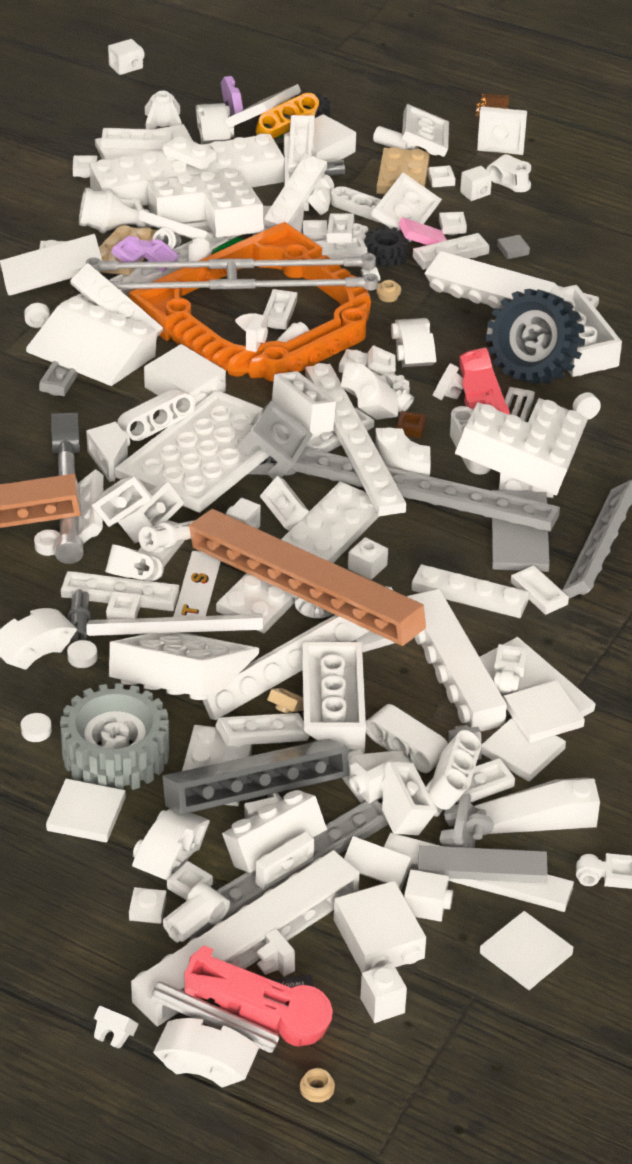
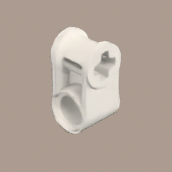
M505 154L487 167V171L492 174L491 181L508 187L515 192H526L531 188V182L529 181L531 165L528 162Z
M112 544L105 572L154 582L162 576L164 566L157 557ZM145 564L150 566L149 571L144 570Z

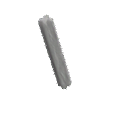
M158 981L155 984L151 993L152 1000L191 1018L203 1019V1023L218 1030H221L223 1025L247 1037L260 1049L267 1052H273L278 1043L279 1035L202 999L188 995L184 991L162 981Z

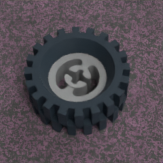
M524 289V293L516 291L512 293L514 300L504 298L500 302L504 306L503 309L495 308L492 312L493 315L497 316L495 322L489 320L487 325L488 328L493 329L492 334H486V341L493 343V346L487 349L489 355L497 357L493 360L494 364L497 367L503 368L502 372L506 375L533 384H540V382L548 384L553 382V378L561 379L565 377L562 370L572 371L575 367L571 362L572 359L580 360L582 353L577 351L578 345H585V339L579 337V333L585 332L584 325L577 323L578 320L582 319L579 312L572 310L574 306L570 302L539 289L537 291ZM542 320L547 321V323L550 325L551 331L548 328L540 326V322ZM525 345L536 349L535 355H531Z

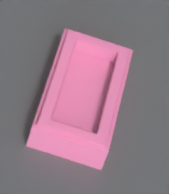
M404 217L398 223L407 239L424 245L447 241L443 232L436 228Z

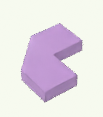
M232 76L224 77L221 81L223 100L225 105L229 104L232 116L243 110L239 89L235 88L234 78Z
M127 236L116 244L111 251L121 262H138L143 257L149 262H177L180 257L162 240L152 239L151 241L139 240L138 237ZM158 268V269L163 273V272H164L165 270H167L168 268Z

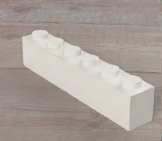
M442 251L439 252L424 273L433 290L439 293L442 291L449 293L456 298H467L477 304L484 303L494 309H503L504 306L500 302L504 298L514 300L512 293L516 291L524 293V289L536 291L539 289L564 299L556 283Z
M440 589L407 596L424 604L426 629L415 636V640L418 645H422L427 662L429 664L432 663L435 668L438 682L444 684L450 703L455 704L461 723H465L468 728L479 727L480 731L502 727L505 724L507 704Z

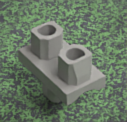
M469 793L463 794L460 797L459 804H454L450 809L445 810L444 815L447 824L455 826V828L441 831L440 843L443 847L474 848L476 840L482 839L483 835H487L493 830V820L486 815V810L478 809L471 804V795Z

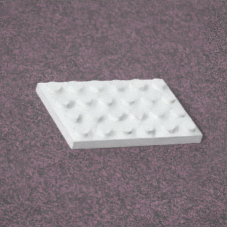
M216 390L197 404L191 415L170 425L114 468L115 477L121 480L136 475L147 491L168 481L183 500L184 504L182 506L200 513L270 456L258 445L246 456L235 448L243 436L253 427L251 422L263 408Z

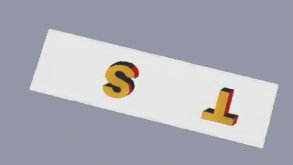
M192 551L173 617L206 616L220 560L200 551Z

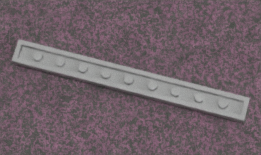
M304 448L293 466V471L305 473L306 475H314L332 481H341L357 487H363L348 457ZM387 467L400 493L408 499L420 500L433 505H441L459 511L475 513L484 517H492L509 521L513 524H521L547 531L552 530L559 517L560 507Z

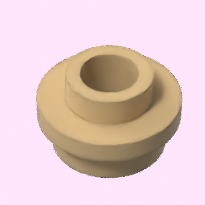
M385 280L378 284L376 293L380 300L394 302L401 294V286L392 280Z
M320 1068L311 1069L301 1079L300 1092L309 1101L323 1102L328 1100L334 1093V1080L326 1070Z

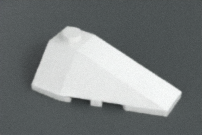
M593 778L555 779L475 805L474 807L486 810V815L493 820V830L489 834L597 827L600 799Z

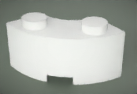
M224 103L196 105L197 128L200 132L202 145L210 144L214 141L231 140V137H234V126L228 127L225 119L230 117L229 106H225Z
M427 318L395 320V323L391 325L392 339H396L397 359L402 362V367L431 366L436 363L433 333H430V323Z
M351 362L344 363L341 387L358 398V408L376 420L398 417L397 396L386 380L364 365Z
M390 427L376 428L375 447L387 467L430 476V446L419 445L410 441L405 436L403 429Z
M41 608L30 611V616L20 621L14 618L0 629V657L7 664L26 670L35 660L51 652L61 653L70 642L77 628L56 609Z
M172 809L162 810L144 840H139L133 850V857L135 859L132 866L168 880L186 863L195 851L200 849L210 820L191 812L179 814Z
M181 1018L167 1022L153 1053L175 1074H198L214 1081L221 1087H225L246 1078L259 1047L247 1037L224 1025L221 1030L204 1026L203 1019Z

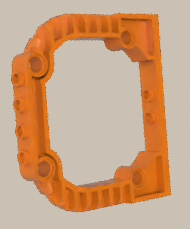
M283 222L199 261L252 258L254 260L330 258L322 255L321 246L288 223ZM340 265L257 266L259 268L283 270V273L289 278L303 277L306 280L356 277L354 275L351 276L348 270L341 269ZM209 267L181 268L153 282L218 280L227 276V269H209ZM345 285L317 286L341 304L334 312V319L287 342L269 341L262 343L257 351L253 352L246 350V346L233 344L221 338L191 315V303L182 298V296L198 288L135 289L129 292V299L163 327V332L159 336L164 340L168 341L173 338L176 344L184 345L228 371V374L231 376L240 377L249 373L252 379L264 377L266 380L273 382L274 374L301 372L305 370V367L313 366L362 342L366 337V322L371 309L370 294L364 287H346Z

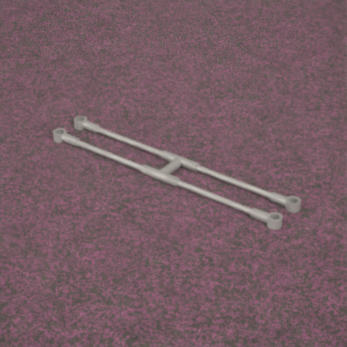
M365 253L361 257H343V259L254 260L252 258L177 262L101 261L94 257L86 260V264H90L99 273L106 270L116 271L126 268L209 267V269H227V279L138 283L109 281L118 289H255V287L339 285L364 287L366 290L378 288V276L372 273L366 274L364 277L324 280L255 281V279H237V269L254 268V266L343 265V267H361L365 270H372L375 268L376 257L371 253Z

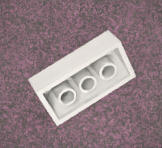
M302 642L304 731L317 741L331 739L347 746L348 753L357 749H361L365 753L366 720L362 642Z

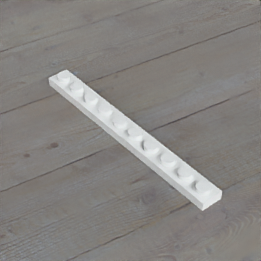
M318 363L314 366L305 367L306 378L336 401L333 430L378 515L384 516L406 512V502L348 395L341 387V383L331 364Z

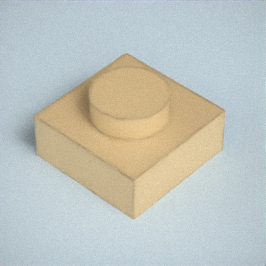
M283 688L271 689L267 700L276 704L275 709L286 714L304 711L303 697Z

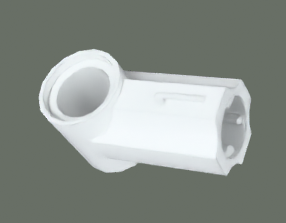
M200 882L190 891L186 902L163 919V927L168 932L169 937L175 942H184L206 923L209 922L213 925L220 922L230 908V901L205 882Z

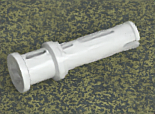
M194 521L176 525L165 522L155 528L152 526L143 527L139 532V543L147 552L155 551L161 546L163 548L172 547L177 541L191 539L189 525Z

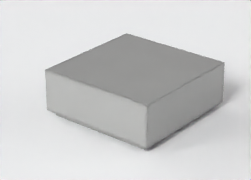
M520 235L497 240V247L506 259L529 255L530 247Z

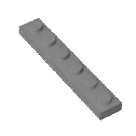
M632 480L611 489L562 590L569 598L578 594L584 595L594 587L595 578L602 570L603 561L610 553L611 544L618 536L619 527L626 519V513L632 504Z

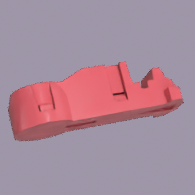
M487 348L470 350L460 355L459 362L462 377L464 378L462 385L466 395L464 400L466 407L474 410L477 402L491 405L496 410L510 415L508 405L504 401L493 371Z
M202 946L190 957L187 970L184 971L186 994L199 999L204 998L208 1000L212 998L215 1000L214 1003L220 1005V1008L280 1034L287 1043L294 1046L302 1047L314 1044L327 1031L332 1020L333 1010L330 1000L319 989L307 985L290 988L211 957L213 949L207 946Z

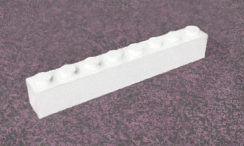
M334 850L324 857L317 858L310 866L299 873L292 874L288 880L274 889H269L262 897L251 904L244 905L237 913L225 921L218 922L211 930L200 937L193 938L186 946L174 954L165 956L160 963L147 971L139 973L131 981L132 1003L158 1027L179 1012L151 999V993L155 984L158 981H162L185 992L184 971L187 970L190 957L202 946L213 949L211 957L245 969L260 959L257 951L265 946V934L277 929L288 941L333 911L334 898L358 892L359 871Z

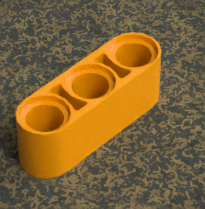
M304 93L262 113L256 126V134H271L274 139L290 131L291 119H287L283 115H289L290 117L291 115L315 116L319 106L318 98L312 93ZM303 105H307V106H309L311 109H310V110H309V109H305V108L303 107ZM263 124H269L272 128H266Z

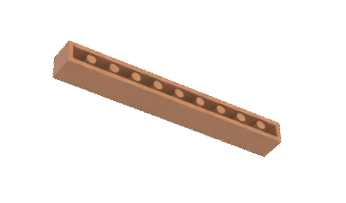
M211 509L189 525L193 548L401 646H404L426 629L424 604L217 510Z

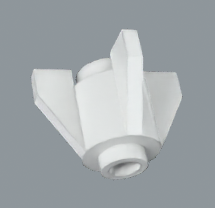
M158 91L152 95L145 106V115L148 116L146 129H155L157 126L181 125L179 117L180 105L172 94L167 91Z

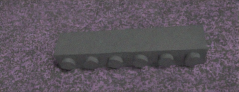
M326 739L162 775L165 806L179 814H185L349 776L347 746L334 740Z

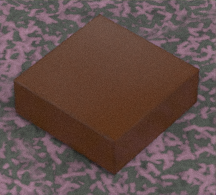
M401 411L396 429H403L405 436L422 438L427 415Z

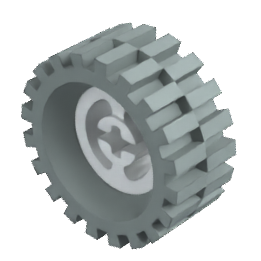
M115 683V689H108L107 684L98 685L99 691L93 692L89 688L83 691V699L76 695L71 699L72 706L66 705L64 708V716H61L60 720L62 757L67 772L72 771V778L76 781L83 778L85 783L115 787L124 790V786L130 785L131 789L134 790L140 788L141 780L148 784L154 780V773L158 775L164 770L163 764H167L169 759V720L166 708L163 709V703L159 698L153 700V693L147 690L140 694L139 687L131 685L130 689L126 690L123 688V684ZM129 740H132L133 743L129 746ZM99 741H102V746L98 745L97 743Z

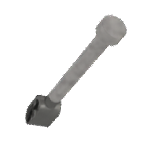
M78 412L51 414L53 454H58L59 476L74 474V453H80ZM77 517L60 519V536L55 541V556L60 562L65 564L76 563L83 557V541L77 535Z

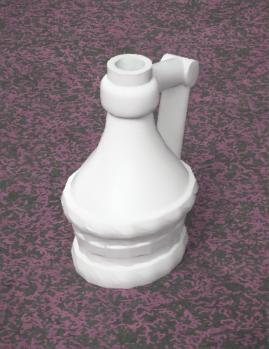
M91 188L84 189L79 213L80 226H90L99 230L102 234L128 224L137 225L138 228L153 227L138 219L141 210L150 213L149 210L144 209L141 205V199L119 198L111 189H106V191H98Z

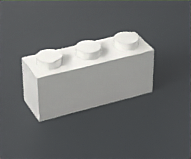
M298 371L274 374L272 401L296 421L300 422L314 436L321 435L323 432L333 431L335 400Z
M295 790L287 793L280 802L260 808L258 814L253 817L236 821L232 824V828L222 833L234 867L251 873L256 870L257 860L264 854L271 853L281 847L289 839L295 838L305 831L310 836L315 837L327 830L316 796Z

